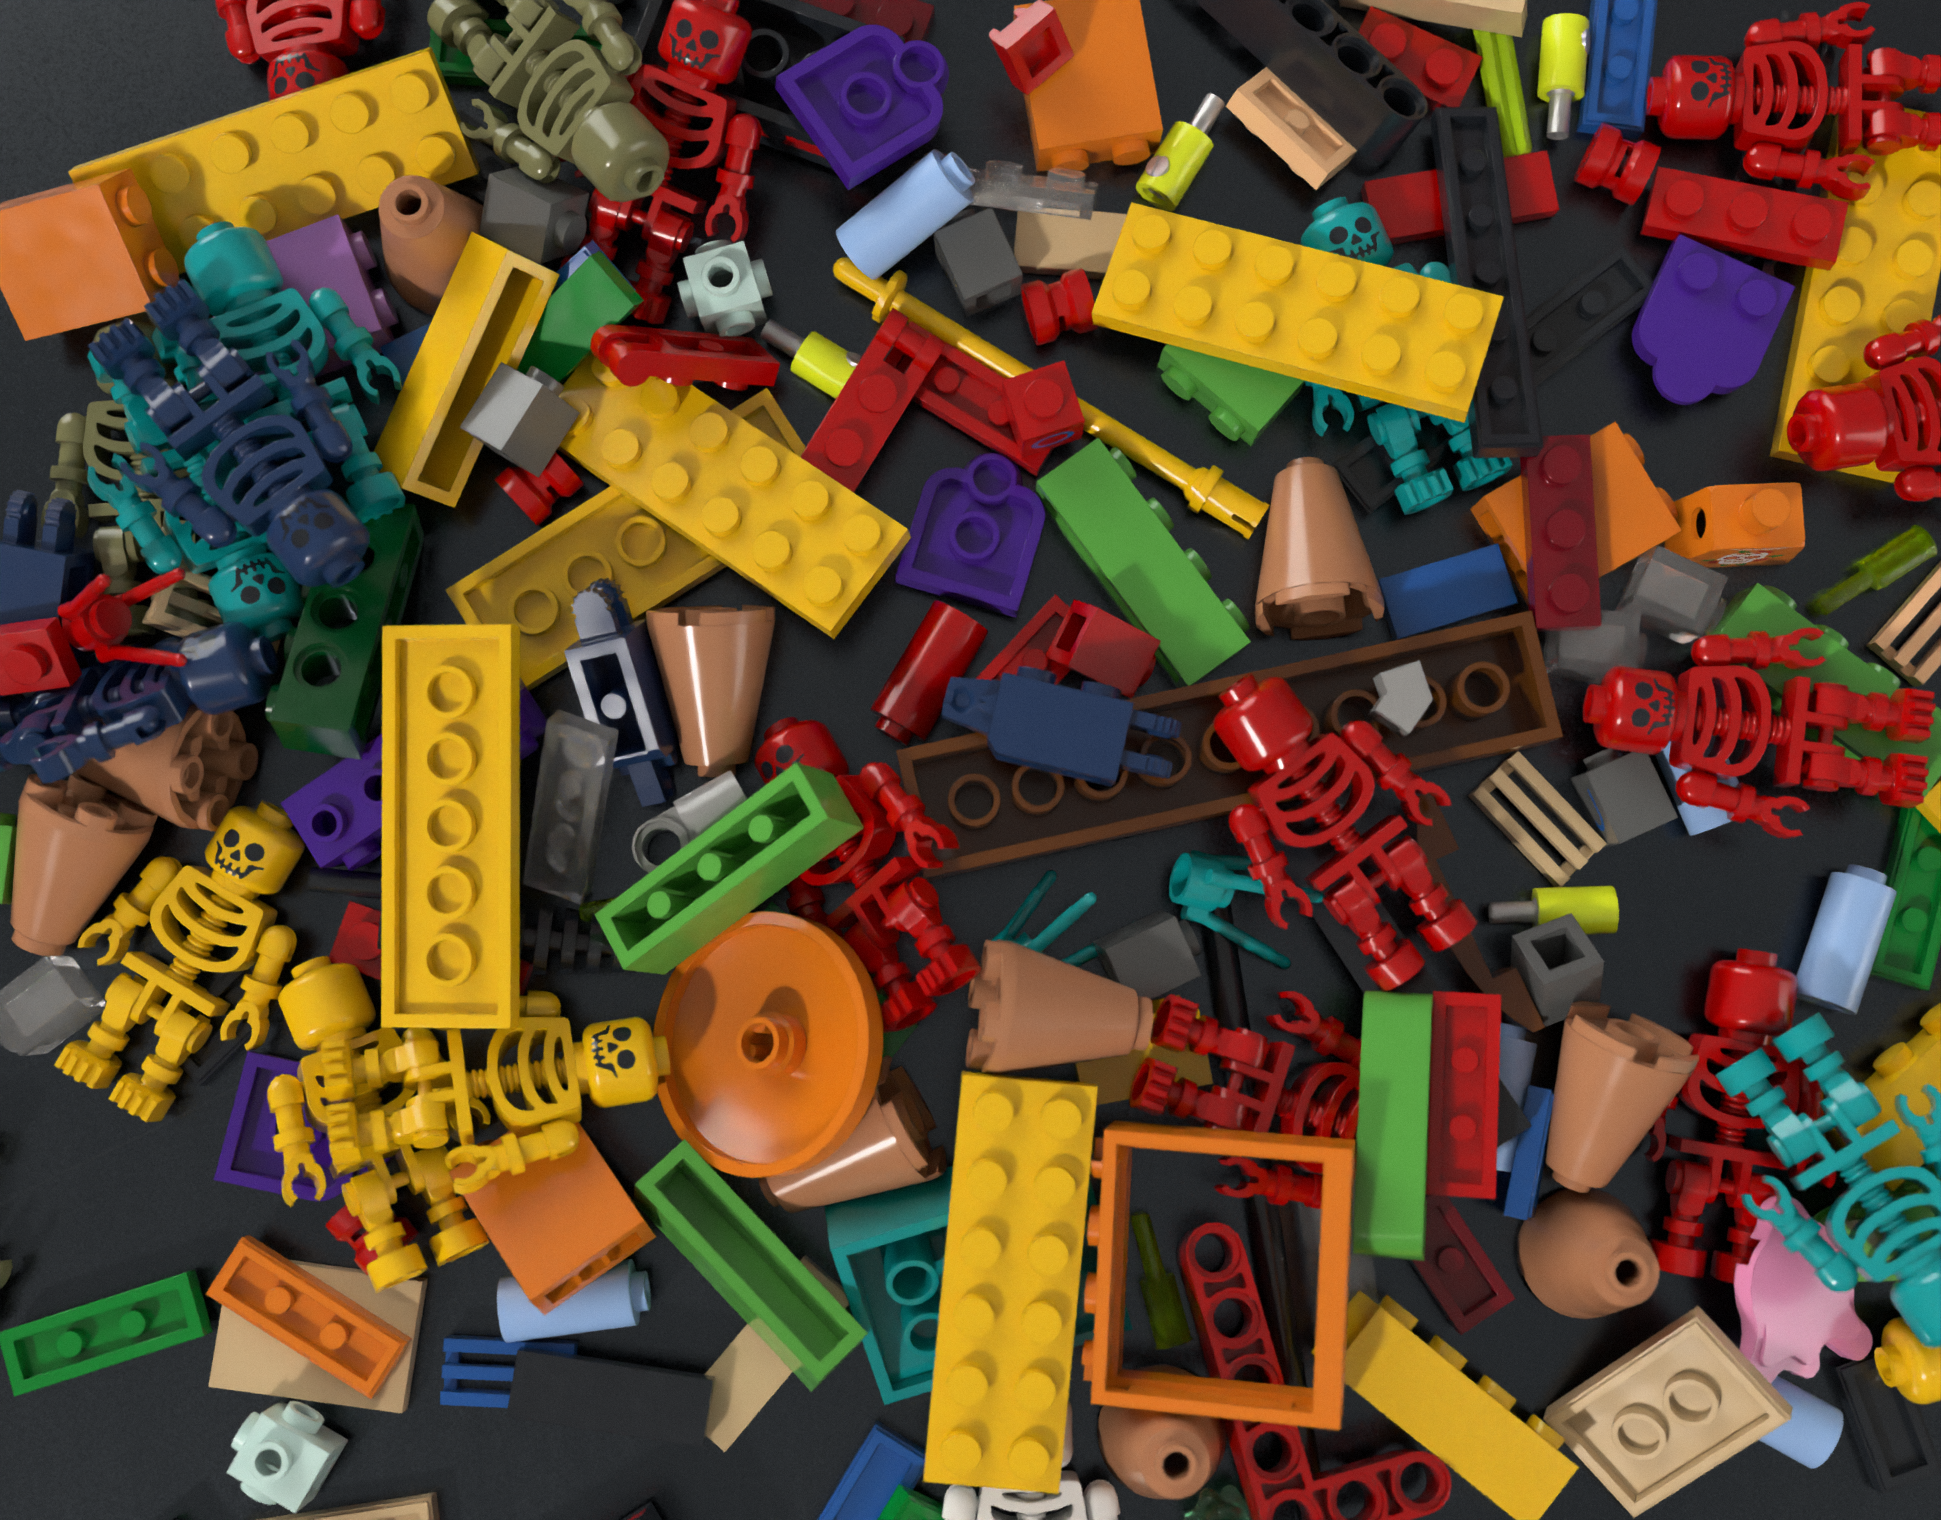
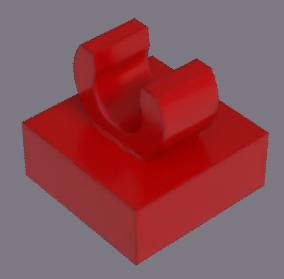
M1037 0L1028 9L1018 7L1013 12L1016 18L1001 32L995 28L989 32L992 44L1006 69L1012 85L1026 95H1029L1074 56L1055 8L1043 0Z

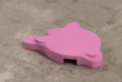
M1777 1196L1769 1197L1760 1206L1763 1210L1773 1208L1780 1214V1210L1774 1205L1777 1201ZM1791 1198V1203L1798 1210L1799 1214L1805 1220L1808 1219L1810 1216L1801 1203ZM1757 1219V1226L1750 1238L1760 1240V1242L1753 1251L1748 1265L1736 1264L1734 1276L1735 1301L1742 1329L1739 1350L1770 1384L1783 1370L1805 1378L1814 1377L1820 1367L1819 1354L1824 1345L1841 1357L1855 1361L1864 1359L1870 1352L1873 1341L1870 1330L1855 1311L1854 1288L1848 1292H1835L1827 1288L1813 1274L1815 1269L1798 1251L1791 1254L1781 1244L1785 1237L1778 1230L1770 1225L1768 1221ZM1817 1222L1822 1227L1818 1234L1835 1251H1838L1828 1239L1825 1226Z

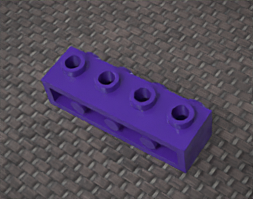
M520 678V760H522L539 747L535 739L552 727ZM382 734L366 744L362 760L345 758L281 802V805L320 868L347 866L349 871H353L370 863L382 854L380 843H382Z

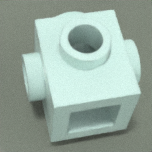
M729 240L708 242L698 247L695 255L683 258L688 279L677 282L688 319L699 316L706 333L719 334V336H739L751 331L757 325L768 322L761 299L773 294L763 259L750 262L744 241L734 244Z
M280 1401L261 1414L255 1411L252 1412L244 1421L232 1441L231 1447L237 1450L238 1453L226 1473L242 1482L240 1487L250 1498L267 1505L278 1503L296 1513L316 1497L348 1440L322 1425L324 1417L312 1407L297 1401H290L288 1404Z

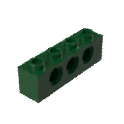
M339 493V495L345 500V502H346V503L349 505V507L352 509V507H351V505H350V503H349V501H348V499H347L346 494H341V493ZM405 503L404 507L393 509V513L383 514L381 518L376 520L371 518L363 523L369 531L370 542L361 559L365 565L370 566L361 571L349 583L338 588H332L329 583L315 587L302 585L301 600L304 605L298 627L292 626L286 635L284 643L286 667L281 683L272 685L266 702V718L268 722H271L284 748L362 760L382 690L383 626H400L425 539L414 504ZM343 620H354L347 627L333 629L337 623ZM331 675L339 676L329 685L315 686L324 677Z

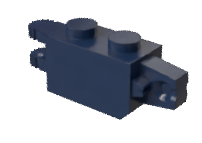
M17 489L10 496L7 508L5 509L7 514L4 518L3 538L0 540V625L57 617L62 627V617L57 612L58 607L61 604L72 601L93 581L96 557L94 551L74 547L77 510H75L76 504H73L72 500L55 497L51 503H48V509H46V515L44 516L45 523L43 524L42 540H37L39 502H37L35 493ZM69 643L78 665H81L84 662L83 656L85 651H81ZM37 691L0 696V704L12 699H18L22 702Z
M609 577L605 580L599 578L597 581H593L589 587L578 592V595L573 598L574 603L571 606L574 608L572 614L576 615L574 621L580 639L567 648L564 653L599 763L606 770L618 768L621 776H631L642 807L668 801L669 797L674 795L676 791L670 766L678 762L676 746L679 744L646 619L633 622L627 599L623 598L624 591L620 589L621 585H617L615 583L616 580L610 581Z
M1019 666L1016 675L1003 672L1001 681L960 677L950 678L943 702L942 718L988 736L987 745L996 760L1110 787L1116 781L1118 769L1148 776L1170 778L1172 762L1166 761L1163 757L1126 751L1123 750L1128 729L1148 733L1150 736L1161 739H1177L1180 735L1182 723L1171 718L1133 710L1134 703L1120 700L1121 690L1116 687L1090 681H1083L1081 690L1055 685L1057 675L1054 673L1026 666Z

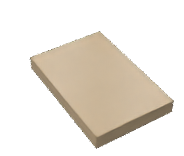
M290 1260L412 1338L381 1390L372 1399L367 1398L222 1305L208 1387L394 1413H403L408 1409L427 1278L413 1277L406 1282L376 1294L370 1277L361 1269Z
M1696 1306L1546 1407L1543 1419L1553 1430L1566 1439L1564 1442L1635 1518L1791 1420L1792 1406L1699 1306Z

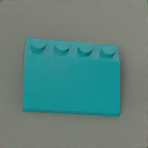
M953 1166L948 1167L942 1175L930 1181L824 1206L830 1250L854 1319L868 1333L862 1342L884 1405L932 1391ZM1090 1179L1073 1347L1083 1345L1085 1340H1094L1095 1314L1085 1313L1084 1308L1087 1275L1089 1272L1097 1273L1098 1246L1088 1245L1089 1212L1091 1205H1097ZM1126 1304L1124 1332L1133 1329Z

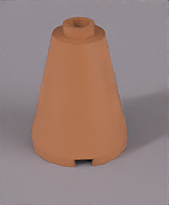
M417 175L403 176L392 181L380 197L379 218L383 259L386 274L396 292L417 309L428 315H435L471 232L480 235L479 230L484 206L465 195Z
M1316 457L1298 458L1290 461L1286 465V469L1280 471L1274 479L1254 610L1256 627L1264 634L1275 637L1274 626L1290 628L1291 640L1330 639L1353 634L1363 630L1362 618L1373 613L1374 619L1377 622L1383 617L1385 609L1383 594L1338 471L1334 467L1324 464L1322 459Z
M722 605L658 608L656 611H646V624L684 763L698 766V776L718 777L731 770L733 775H736V764L749 761L776 621L775 607L742 605V611H737V608L722 607Z
M1589 1001L1571 1003L1565 1017L1544 1157L1546 1164L1554 1170L1552 1177L1558 1183L1581 1193L1590 1192L1591 1187L1605 1188L1694 1072L1699 1060V1055H1690L1693 1046L1669 1029L1633 1013L1629 1021L1607 1018L1611 1006Z
M887 1055L882 1058L879 1079L868 1109L857 1128L836 1152L821 1163L800 1173L784 1177L758 1178L761 1190L772 1206L777 1207L781 1205L787 1212L796 1213L930 1181L947 1170L944 1147L941 1146L932 1151L927 1137L929 1131L937 1128L933 1116L920 1091L905 1069L900 1066L892 1071L889 1070L892 1057Z
M1569 1188L1557 1191L1554 1195L1537 1204L1535 1217L1529 1221L1524 1220L1518 1234L1517 1263L1522 1275L1537 1298L1544 1305L1562 1315L1579 1319L1606 1316L1645 1301L1657 1286L1659 1280L1658 1261L1641 1223L1625 1203L1607 1192L1591 1188L1588 1193L1577 1192Z
M1167 1364L1137 1369L1139 1371L1195 1376L1190 1372ZM1103 1405L1097 1423L1099 1449L1108 1470L1127 1489L1141 1496L1153 1499H1179L1190 1496L1198 1491L1218 1469L1227 1445V1433L1223 1418Z

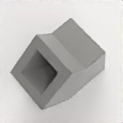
M1420 661L1382 672L1373 678L1379 699L1368 715L1401 738L1412 731L1433 700Z

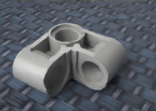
M731 770L673 801L674 807L646 821L637 829L632 840V852L635 861L644 871L649 874L658 867V865L650 862L647 854L648 845L657 834L669 832L677 835L681 843V850L747 800Z

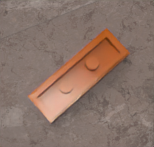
M251 1235L241 1237L206 1292V1295L369 1399L377 1396L412 1340L408 1335Z

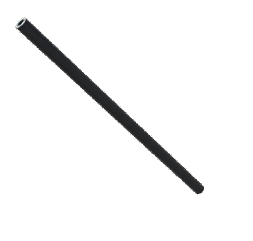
M1231 902L1226 908L1217 907L1211 911V913L1234 925ZM1202 924L1218 1027L1235 1031L1236 1027L1251 1030L1238 945ZM1225 1071L1226 1082L1228 1083L1231 1073ZM1244 1079L1240 1093L1252 1098L1256 1083ZM1238 1156L1254 1161L1258 1167L1272 1168V1160L1270 1158ZM1241 1175L1242 1182L1250 1181L1249 1176ZM1253 1194V1196L1245 1198L1262 1309L1285 1385L1308 1388L1279 1205L1270 1204L1266 1196ZM1297 1426L1311 1475L1319 1473L1321 1469L1314 1427ZM1292 1499L1295 1520H1302L1301 1510Z

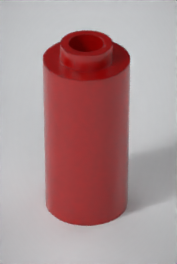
M934 600L870 708L871 712L880 717L874 727L905 746H908L912 737L925 742L942 713L950 678H962L987 637L988 630L956 608Z

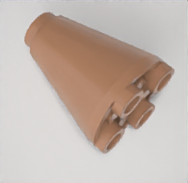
M190 705L184 720L166 728L158 738L139 746L133 743L115 750V758L103 763H99L95 758L89 760L85 766L76 770V772L82 777L179 827L217 831L227 812L235 803L243 781L249 780L254 775L258 763V751L254 744L246 742V734L241 721L234 711L220 715H210L202 712L195 705Z
M76 771L70 774L68 781L60 779L44 784L37 774L28 775L18 806L10 920L12 927L15 929L12 935L14 944L37 955L49 957L63 955L66 946L77 940L149 842L158 815L125 798L107 792L108 789L82 777Z
M999 939L996 941H985L981 958L982 969L970 981L968 1005L969 1008L979 1009L978 1029H971L968 1036L966 1048V1067L968 1069H977L986 1074L997 1075L1126 1056L1131 1052V1049L1145 1050L1147 1048L1153 1024V1005L1150 997L1137 996L1136 990L1012 941Z

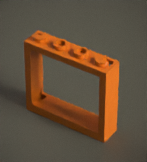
M1113 1121L1104 1129V1137L1095 1138L1094 1158L1091 1160L1092 1178L1102 1179L1100 1205H1091L1088 1219V1245L1098 1246L1097 1273H1088L1084 1296L1085 1313L1095 1314L1094 1340H1085L1081 1365H1084V1380L1092 1381L1091 1404L1340 1430L1344 1409L1356 1140ZM1133 1147L1324 1163L1314 1388L1122 1369Z

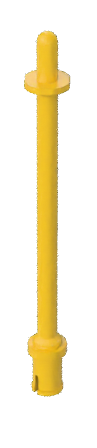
M848 257L839 258L834 263L833 273L839 281L875 302L872 319L876 322L881 323L884 321L891 309L894 308L909 318L908 323L912 321L1005 379L1033 371L1032 368L905 292L907 274L903 271H896L889 281L881 276L873 280L862 273ZM1077 397L1085 420L1083 430L1096 438L1099 437L1101 441L1112 448L1117 447L1130 459L1183 490L1185 500L1190 502L1187 508L1198 514L1202 509L1243 534V537L1246 539L1250 538L1270 504L1263 503L1222 478L1221 476L1224 471L1213 465L1210 470L1206 467L1195 469Z

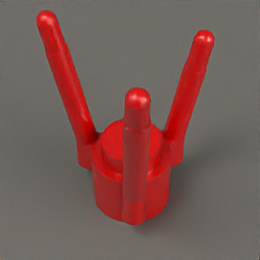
M175 568L116 596L102 594L110 585L111 578L107 574L99 575L72 601L61 604L58 607L57 612L62 617V629L68 642L81 651H95L96 657L101 663L118 659L164 666H185L188 659L181 653L120 645V642L128 635L132 624V615L129 608L183 580L186 576L185 570Z

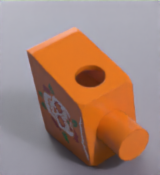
M1800 483L1714 485L1674 501L1678 512L1676 522L1682 531L1665 541L1666 569L1766 566L1789 563L1805 547L1802 488ZM1697 519H1703L1706 522L1705 532L1701 538L1697 533Z

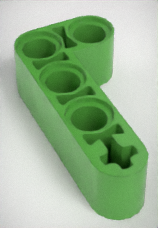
M1365 990L1353 1222V1252L1357 1256L1424 1261L1433 994Z

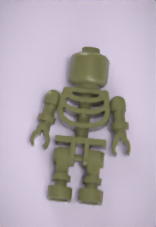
M497 0L509 10L505 20L513 30L507 39L497 33L492 34L491 29L484 22L490 14L478 1H433L427 14L430 28L446 45L459 49L461 53L471 58L474 64L473 71L490 86L488 91L494 98L518 109L517 118L519 124L508 123V118L502 110L480 99H472V106L483 110V121L488 124V128L485 129L481 126L477 128L463 121L459 123V126L466 136L493 146L494 152L506 163H518L519 169L542 183H550L556 180L561 171L559 158L575 164L597 190L611 201L628 202L649 196L658 189L663 181L670 157L668 142L634 105L629 103L634 96V91L624 75H632L637 72L642 65L643 56L634 38L622 30V16L613 3H609L607 0H563L583 16L582 26L592 40L601 43L602 48L599 50L582 40H571L580 26L574 19L558 11L559 6L553 0Z
M147 312L117 318L116 323L102 327L94 336V342L99 341L98 335L100 333L109 332L110 326L113 324L120 326L122 321L128 318L142 330L155 347L151 336L156 326L149 319ZM155 347L153 358L164 368L166 373L164 380L171 387L178 382L173 371L178 364H164ZM96 377L100 389L104 393L111 395L110 389L114 386V383H99ZM114 400L91 402L88 405L86 417L73 412L64 415L60 419L56 433V442L60 444L58 466H51L49 477L56 484L55 490L50 495V500L46 502L42 510V528L45 523L44 516L46 515V509H48V503H51L55 497L72 500L73 504H76L75 537L82 539L87 533L89 517L102 523L116 522L115 520L119 513L109 503L88 504V515L82 489L83 486H89L87 481L88 470H85L86 462L88 466L95 467V472L118 483L122 479L121 473L111 466L109 452L129 458L132 461L130 466L133 467L132 469L135 471V474L142 475L140 471L141 460L147 456H143L142 453L137 455L130 442L114 441L111 438V431L126 434L124 423L128 422L123 404H116ZM237 463L233 468H237L240 464ZM187 468L174 472L180 479L187 478L191 474L187 472ZM135 485L141 500H150L158 513L153 518L166 535L163 527L165 510L161 506L162 498L154 492H145ZM180 520L181 524L185 523L186 520ZM119 525L99 527L93 536L94 553L97 560L102 564L103 573L111 578L110 585L102 594L116 596L141 585V582L134 581V577L137 573V563L144 562L145 560L140 554L142 547L132 532H123ZM197 533L192 536L194 543L201 539ZM182 559L180 565L187 567V565ZM175 583L172 591L216 607L215 603L198 599V592L201 591ZM134 604L129 608L132 615V624L125 638L155 635L154 627L142 623L145 613L150 607ZM167 606L165 610L168 614L206 628L218 625L195 614Z

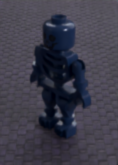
M184 279L178 281L175 287L167 286L164 293L154 295L155 301L147 303L144 307L149 319L165 339L178 341L180 347L187 355L197 356L203 363L195 369L203 381L187 392L179 381L171 387L164 380L166 374L164 368L153 358L155 354L154 345L142 330L128 318L123 320L120 326L115 324L110 326L109 332H102L98 335L99 341H93L88 345L93 357L110 378L114 380L123 379L124 385L132 394L143 396L150 405L145 411L166 435L167 441L185 462L215 440H221V443L208 457L201 475L205 491L217 505L211 506L200 496L201 487L190 478L180 479L173 472L172 466L167 459L149 443L140 442V449L147 457L155 459L153 468L159 474L158 477H153L149 473L144 475L135 474V471L127 462L120 463L122 472L134 485L145 492H154L162 498L161 506L172 517H184L193 525L192 529L213 547L221 548L233 543L237 535L236 522L254 537H259L266 532L269 548L292 577L301 585L315 587L329 583L332 588H338L349 583L359 575L365 566L361 558L369 546V531L338 493L325 489L333 482V478L323 459L335 463L345 461L352 453L353 444L341 421L336 420L330 409L333 399L328 389L317 385L313 377L315 375L313 362L299 341L292 339L290 344L295 353L300 356V361L295 366L299 373L297 376H293L289 369H280L279 361L272 352L267 351L266 361L278 382L286 389H289L294 397L290 403L291 408L298 419L307 421L313 432L311 438L297 420L287 415H271L255 419L247 424L243 423V420L275 397L259 375L253 373L234 347L227 350L218 340L220 331L208 319L210 314L209 307ZM214 393L220 401L203 412L197 404ZM273 440H278V441H275V442H273V443H271V444H269V445L263 447V444H266V443H268V442H270V441H273ZM237 463L240 464L228 477V474L233 469V467Z
M229 621L185 636V638L174 636L161 639L155 645L145 647L141 643L125 645L184 654L188 660L186 665L182 667L118 659L101 663L97 659L95 652L83 656L88 667L80 669L82 675L71 687L41 690L35 692L22 702L18 699H12L0 704V773L10 770L13 764L32 765L43 784L55 782L82 768L89 760L95 758L99 763H103L115 758V750L133 743L139 746L158 738L166 728L184 720L190 705H195L206 714L220 715L259 703L265 699L270 691L271 674H275L278 671V659L275 649L266 636L258 637L249 626L242 622Z

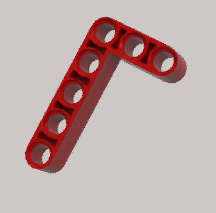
M1219 1222L1205 1223L1187 1231L1178 1244L1176 1251L1177 1263L1210 1378L1234 1380L1235 1374L1241 1367L1250 1365L1259 1371L1263 1383L1285 1385L1245 1248L1238 1233L1230 1226ZM1205 1235L1216 1238L1222 1244L1225 1251L1224 1263L1215 1273L1204 1270L1199 1266L1195 1258L1196 1243ZM1225 1299L1235 1302L1242 1310L1244 1317L1241 1331L1232 1338L1223 1336L1214 1324L1215 1309ZM1223 1418L1251 1520H1272L1276 1507L1281 1502L1293 1499L1298 1504L1302 1520H1412L1441 1509L1449 1499L1452 1487L1450 1473L1445 1464L1433 1454L1413 1449H1397L1311 1475L1297 1425ZM1265 1432H1273L1282 1444L1281 1459L1275 1467L1269 1470H1262L1257 1466L1252 1450L1256 1439ZM1417 1462L1426 1474V1486L1419 1497L1409 1500L1401 1489L1400 1478L1406 1466ZM1356 1481L1364 1492L1363 1508L1358 1515L1346 1519L1337 1508L1336 1498L1338 1491L1345 1483Z

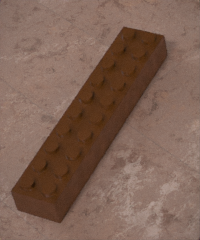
M1532 610L1250 672L1258 682L1273 676L1281 677L1287 682L1312 717L1313 729L1306 738L1308 742L1320 734L1333 733L1340 738L1341 730L1349 722L1366 721L1383 736L1381 742L1395 756L1403 753L1412 762L1410 770L1413 773L1536 747L1563 737ZM1420 661L1433 700L1412 731L1401 738L1368 715L1379 699L1373 678L1382 672ZM1250 673L1124 700L1134 703L1133 710L1171 718L1182 723L1180 735L1177 739H1161L1150 736L1148 733L1131 729L1127 730L1123 750L1139 754L1157 755L1163 757L1166 761L1172 762L1173 766L1170 778L1168 779L1118 769L1116 781L1110 787L996 760L988 747V736L978 732L896 750L905 792L908 795H917L926 807L924 815L932 818L938 824L947 826L955 834L959 844V848L938 849L936 840L930 836L933 840L931 844L932 852L938 860L943 861V868H923L924 879L927 881L1229 815L1237 805L1253 804L1248 788L1263 777L1266 772L1263 769L1252 772L1244 770L1213 726L1216 715L1225 707L1219 695L1236 681ZM1335 763L1319 781L1324 782V784L1328 781L1334 770ZM1369 767L1373 774V778H1375L1377 774ZM1286 778L1284 781H1282V782L1278 785V787L1281 786V785L1286 784V783H1287V782H1286L1287 778ZM1350 781L1349 785L1347 786V788H1351V787H1352L1351 781ZM1299 795L1277 801L1275 804L1296 800Z

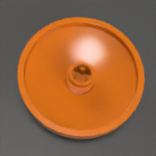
M760 911L746 914L678 964L662 994L653 1031V1037L665 1035L668 1046L670 1075L658 1076L657 1092L671 1126L682 1141L685 1139L707 1164L725 1173L742 1177L772 1178L797 1174L814 1167L836 1152L848 1140L866 1113L875 1092L882 1063L883 1023L881 1009L870 975L860 958L844 939L830 928L806 917L780 912Z

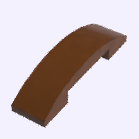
M1429 793L1418 795L1420 798L1419 810L1424 817L1432 819V826L1418 825L1405 815V823L1408 825L1405 828V836L1408 835L1414 839L1424 851L1428 859V863L1425 865L1433 878V883L1441 882L1449 893L1445 899L1448 903L1455 898L1436 860L1458 850L1459 847L1440 807L1436 805L1434 797ZM1422 914L1421 916L1424 921L1426 920V917L1424 916V914ZM1471 932L1454 945L1439 951L1451 971L1469 993L1501 995L1502 1022L1522 1027L1526 1032L1531 1033L1545 1028L1517 968H1500L1490 973Z

